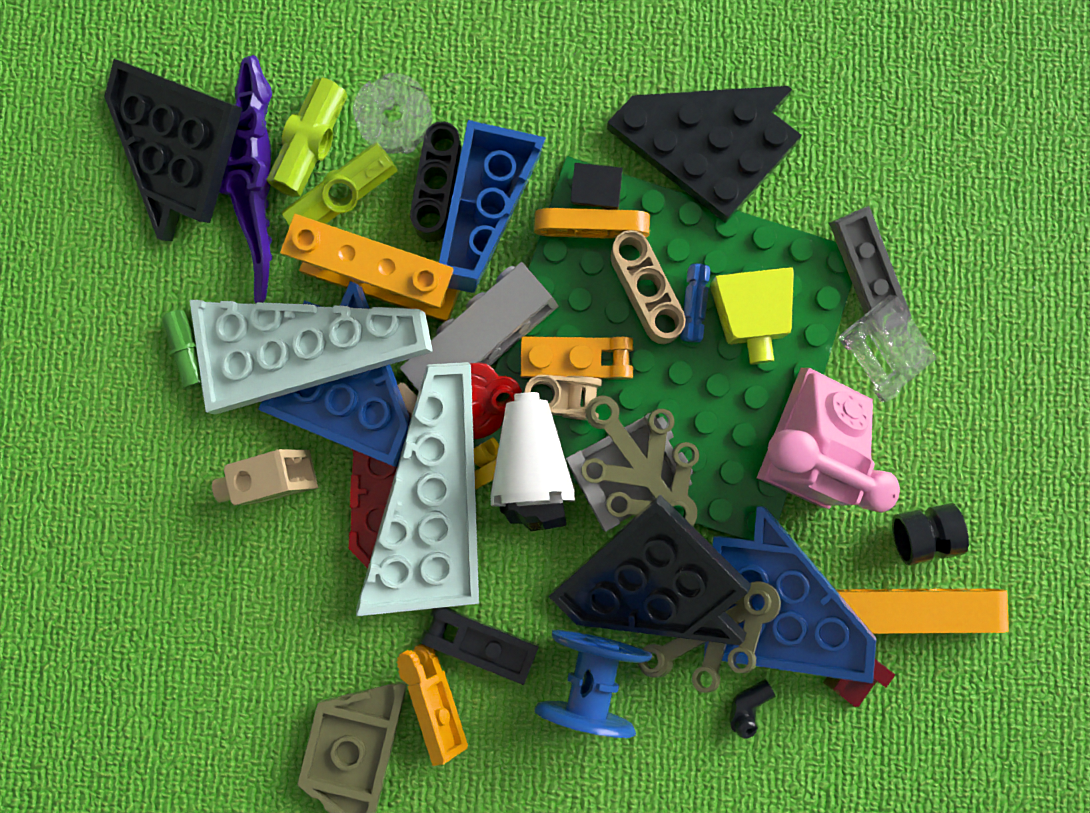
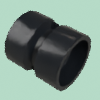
M954 503L928 507L925 514L920 510H914L893 516L892 531L894 542L902 561L906 565L930 562L935 554L939 558L944 559L964 555L968 551L969 536L962 513Z

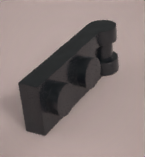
M449 607L432 608L430 616L433 617L429 629L423 631L420 643L519 684H525L539 644L456 612ZM448 624L459 628L454 641L443 636Z

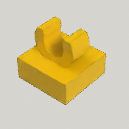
M493 437L474 448V463L480 467L474 471L475 490L494 478L499 444Z

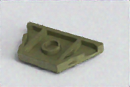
M400 681L321 700L317 704L297 785L310 797L320 800L324 805V809L329 813H377L408 685L406 682Z

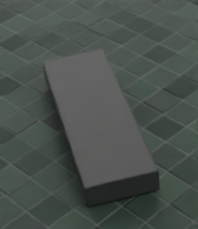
M870 206L860 208L829 222L870 330L879 331L911 316Z

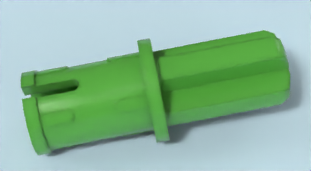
M183 310L170 311L162 318L172 348L169 351V356L175 359L183 383V389L188 390L200 387L202 383L197 348L186 313Z

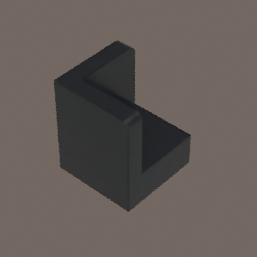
M575 163L571 203L574 205L601 207V209L618 210L623 168Z

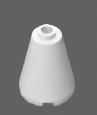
M535 392L515 394L514 401L506 403L490 495L491 506H506V503L527 506L563 503V500L575 501V491L548 401L539 400V393Z

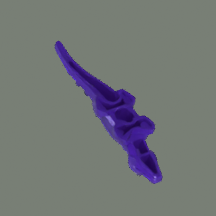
M251 55L242 59L235 86V105L243 109L219 192L231 198L240 227L251 251L254 269L255 303H263L267 297L270 261L273 258L270 253L272 238L267 233L270 221L266 218V209L269 207L267 196L271 186L267 182L271 171V144L265 120L268 112L267 108L272 97V90L263 75L258 58L255 55Z

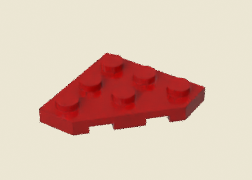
M352 449L353 468L350 486L351 530L349 532L348 549L368 569L397 467Z

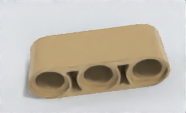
M633 230L622 232L613 243L610 257L612 266L649 338L658 344L671 343L680 335L685 327L686 318L645 236ZM624 245H632L637 248L640 257L633 261L625 260L620 255L619 248ZM641 280L654 282L658 290L657 294L651 297L640 294L637 289V283ZM662 314L670 316L674 320L675 330L670 333L660 331L656 327L655 318Z

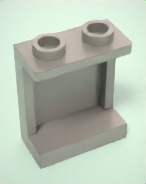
M650 413L624 427L645 457L647 455L650 428L648 426ZM656 416L654 417L656 428L664 429L667 426V422L663 417L658 419ZM671 430L667 432L661 478L670 491L676 463L672 458L673 447L669 442L670 439L674 438ZM610 436L565 459L603 531L620 524L619 522L632 516L627 514L624 517H615L607 511L606 499L611 493L616 491L623 492L630 499L653 501L655 499L647 487L604 480L599 483H590L583 478L581 467L590 458L600 459L609 465L632 468ZM680 452L678 454L680 461L687 463V458ZM593 462L587 466L586 473L588 477L595 479L601 475L602 469L598 463ZM621 496L615 497L611 502V508L615 512H621L626 507V501Z

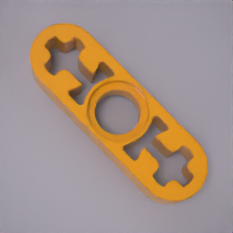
M543 208L535 211L534 233L542 236L616 238L619 234L628 230L638 231L645 237L649 236L650 214L643 211Z

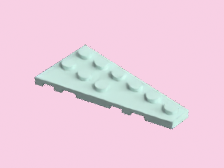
M190 300L205 410L207 413L214 415L433 352L426 314L420 309L383 307L362 309L350 308L348 306L317 307L308 304L257 302V304H240L234 301H220V303Z
M468 362L426 365L357 604V616L479 604L471 365Z

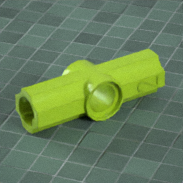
M324 77L315 79L298 115L292 114L284 126L282 149L274 162L267 182L285 195L300 197L317 160H324L329 153L333 141V126L348 97L346 90L338 86L334 81Z
M376 141L341 168L328 172L322 182L282 211V215L289 226L294 214L327 224L340 213L352 210L359 199L395 174L398 169L385 150ZM336 183H343L350 187L351 191L347 197L338 199L329 193V189Z

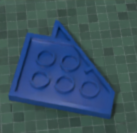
M350 281L340 306L370 309L362 287ZM304 300V303H303V304L315 305V306H317V307H321V306H319V305L313 304V303L308 302V301H305V300ZM390 364L264 400L258 409L395 467L398 466L411 421Z
M757 506L754 540L723 536L713 537V547L749 583H767L774 587L780 596L781 607L778 615L771 622L762 625L755 650L756 666L873 683L876 637L766 507ZM756 595L752 600V606L756 611L761 610L765 605V600L762 595ZM733 604V605H732L731 607H729L727 610H729L730 608L736 606L737 604ZM745 621L739 624L742 629ZM709 641L705 643L704 657ZM727 644L722 661L728 662L729 653L734 648L739 647V645ZM744 652L739 653L736 657V663L748 665V656Z

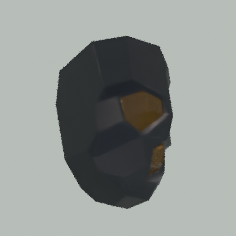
M506 503V506H499L500 512L506 516L510 524H523L531 532L567 526L563 503L527 506Z

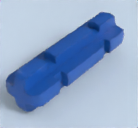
M691 264L688 268L686 282L689 285L686 287L683 309L686 321L685 327L681 332V339L686 342H700L703 339L705 325L701 323L706 316L708 287L705 286L710 278V267L707 265Z

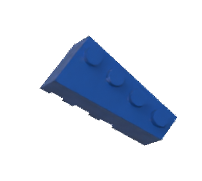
M468 120L439 263L454 268L447 288L475 293L540 158L546 137Z

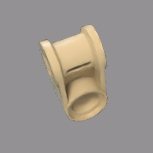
M537 375L526 384L524 393L531 392L532 388L536 385H547L553 392V399L549 403L552 415L586 420V406L596 397L597 388L601 387L602 380L584 376ZM582 390H583V391H584V394H583V405H582V407H581V405H580V404H581V393H582Z

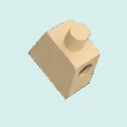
M279 449L227 464L224 467L225 477L214 479L212 482V492L215 499L219 503L231 500L233 506L261 503L318 488L310 450Z

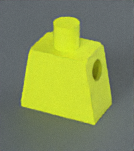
M793 267L718 275L710 283L726 341L728 344L747 342L750 364L773 362L772 339L784 338L791 333Z

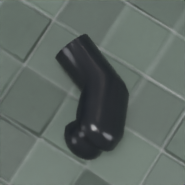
M766 679L740 692L733 699L729 722L731 729L743 739L751 738L757 732L758 727L755 724L757 707L776 697Z

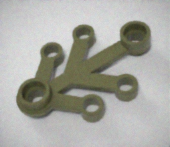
M608 396L593 398L585 409L586 420L592 427L604 429L632 468L609 465L600 459L590 458L581 467L583 478L590 483H599L604 480L647 487L654 498L661 495L672 506L680 505L684 510L683 517L693 526L697 519V507L688 496L692 466L699 459L697 447L689 442L679 443L674 447L672 458L676 463L671 491L661 478L667 432L674 426L672 413L666 409H657L650 413L648 417L650 435L647 455L645 457L618 420L619 407L617 403ZM604 404L609 407L610 416L607 420H600L596 417L595 409L598 405ZM658 413L664 414L668 419V424L664 429H658L654 425V417ZM683 447H688L692 451V459L687 463H683L678 457V453ZM593 462L598 463L602 469L601 475L595 479L588 477L586 473L587 466ZM616 491L607 497L606 509L615 517H624L627 514L637 515L652 501L630 499L627 494ZM617 496L623 497L626 501V507L621 512H615L611 508V502Z
M764 582L750 583L749 592L735 603L737 604L736 606L725 611L738 625L745 621L743 630L747 633L745 640L728 655V664L736 673H749L755 668V650L762 625L774 620L780 611L781 600L778 592L774 587ZM756 595H762L765 605L761 610L756 611L752 606V600ZM676 638L665 645L649 644L642 649L655 653L658 657V664L655 668H651L648 662L638 663L639 668L646 676L664 677L672 670L674 659L707 641ZM708 643L702 667L696 669L692 675V683L698 691L704 693L713 692L719 687V670L727 644ZM741 652H744L749 660L748 665L743 669L738 667L736 663V657ZM705 671L709 672L712 676V683L708 688L704 687L700 681L701 675Z

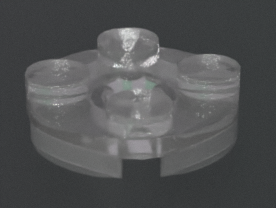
M398 73L384 74L382 79H377L373 83L371 81L367 82L359 90L353 106V115L360 135L369 145L377 141L386 153L396 154L401 152L407 154L413 152L418 144L424 140L426 130L432 124V110L423 88L416 80ZM394 105L399 106L402 117L394 122H388L387 116L383 114L385 109L392 110Z

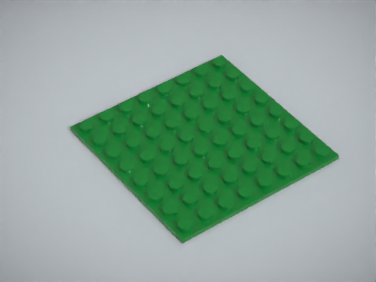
M566 156L549 208L601 209V207L574 205L571 203L574 164L591 163ZM622 174L618 210H637L650 214L649 236L645 238L648 240L682 310L684 309L686 287L689 285L686 282L689 266L691 264H703L710 267L709 282L705 286L708 287L706 316L701 323L705 325L703 339L700 342H686L681 339L680 333L671 343L658 344L649 338L612 266L610 257L616 238L550 237L542 235L539 237L529 271L550 293L559 307L524 337L633 338V351L629 352V365L633 366V379H601L602 384L601 387L597 388L596 397L608 396L617 403L619 407L618 420L623 427L636 422L654 410L666 409L670 411L674 417V426L671 429L674 438L669 440L673 449L679 443L689 442L694 444L699 451V459L692 466L693 474L690 476L692 485L688 489V496L697 507L695 523L742 539L754 540L757 506L766 507L779 522L788 493L757 478L768 451L769 442L776 431L800 368H811L824 375L852 281L835 241L741 211H737L727 223H724L688 194ZM624 245L619 248V253L625 260L633 261L640 257L639 251L632 245ZM793 267L791 333L784 338L772 339L773 362L750 364L747 342L728 344L726 341L710 283L718 275ZM641 280L637 283V289L640 294L647 297L657 294L658 290L654 282ZM662 314L655 318L656 327L660 331L670 333L675 330L674 320L670 316ZM519 340L499 358L495 372L498 376H508L516 380L522 393H524L526 384L531 378H521V340ZM601 352V366L613 365V352ZM539 384L531 390V392L539 393V400H547L548 403H551L553 392L547 385ZM582 390V393H581V404H580L581 407H582V405H583V394H584V391H583V390ZM500 393L496 397V401H505L509 398V394ZM604 404L596 407L595 412L599 414L598 419L607 420L610 416L609 407ZM658 413L656 415L657 419L663 417L668 424V419L664 414ZM552 415L565 459L609 436L604 429L592 427L587 420L569 419ZM502 425L489 436L473 439L474 448L492 437L499 444ZM688 447L680 449L679 453L682 452L689 462L692 459L691 449ZM567 464V468H568V471H569V474H570V478H571L572 483L578 485V483H577V481H576L574 475L572 474V472H571V470H570V468H569V466H568V464ZM680 505L673 506L682 516L684 515V510Z

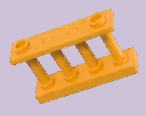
M298 214L293 216L280 251L282 255L302 261L299 271L304 275L347 289L350 281L362 287L366 296L401 308L420 309L425 312L427 317L442 322L450 319L460 290L447 288L454 271L453 267Z

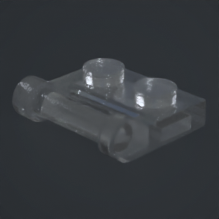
M887 296L839 336V340L844 348L852 351L874 384L873 392L880 402H887L895 398L906 383L937 359L898 296ZM868 334L893 371L888 376L865 342Z

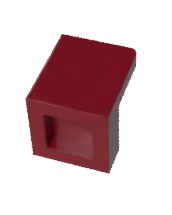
M875 659L873 683L826 677L823 683L851 705L859 707L876 683L887 688L896 674Z

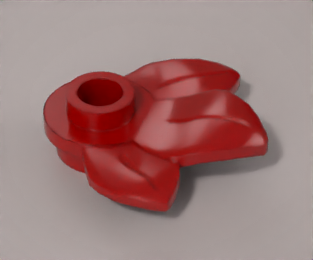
M478 362L470 363L473 439L484 438L497 431L504 419L506 403L514 401L515 394L522 393L516 380L508 376H498L490 365ZM500 393L509 394V398L505 401H496V397Z

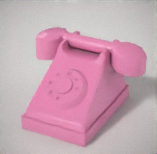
M800 368L776 431L769 442L768 451L757 478L826 509H830L832 505H858L862 509L883 513L894 507L900 493L898 480L892 473L873 470L875 465L871 458L873 399L811 368Z

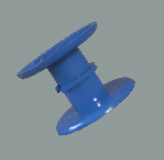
M552 630V638L555 642L579 651L575 671L568 674V681L572 685L568 702H540L535 706L534 712L548 721L577 731L614 738L636 736L633 724L620 716L608 712L612 693L618 692L619 684L615 682L619 661L644 663L650 661L653 655L641 648L599 636L573 631Z

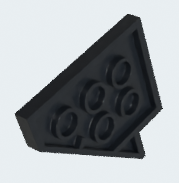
M114 59L104 97L156 237L162 241H173L180 213L199 222L211 223L243 108L130 63Z
M789 86L632 95L607 122L608 131L724 223L729 221L799 143L802 134L774 114L790 96L792 89Z
M659 495L554 588L549 598L579 626L741 645L747 633L725 611L749 592L751 584L668 501Z

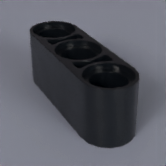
M445 121L432 124L424 135L410 211V219L417 235L427 242H437L444 238L462 151L457 128ZM442 139H448L453 142L452 147L446 151H438L434 147ZM435 176H442L447 179L446 184L440 189L429 188L427 186L429 180ZM435 213L440 216L439 222L431 228L420 225L421 219L426 214Z

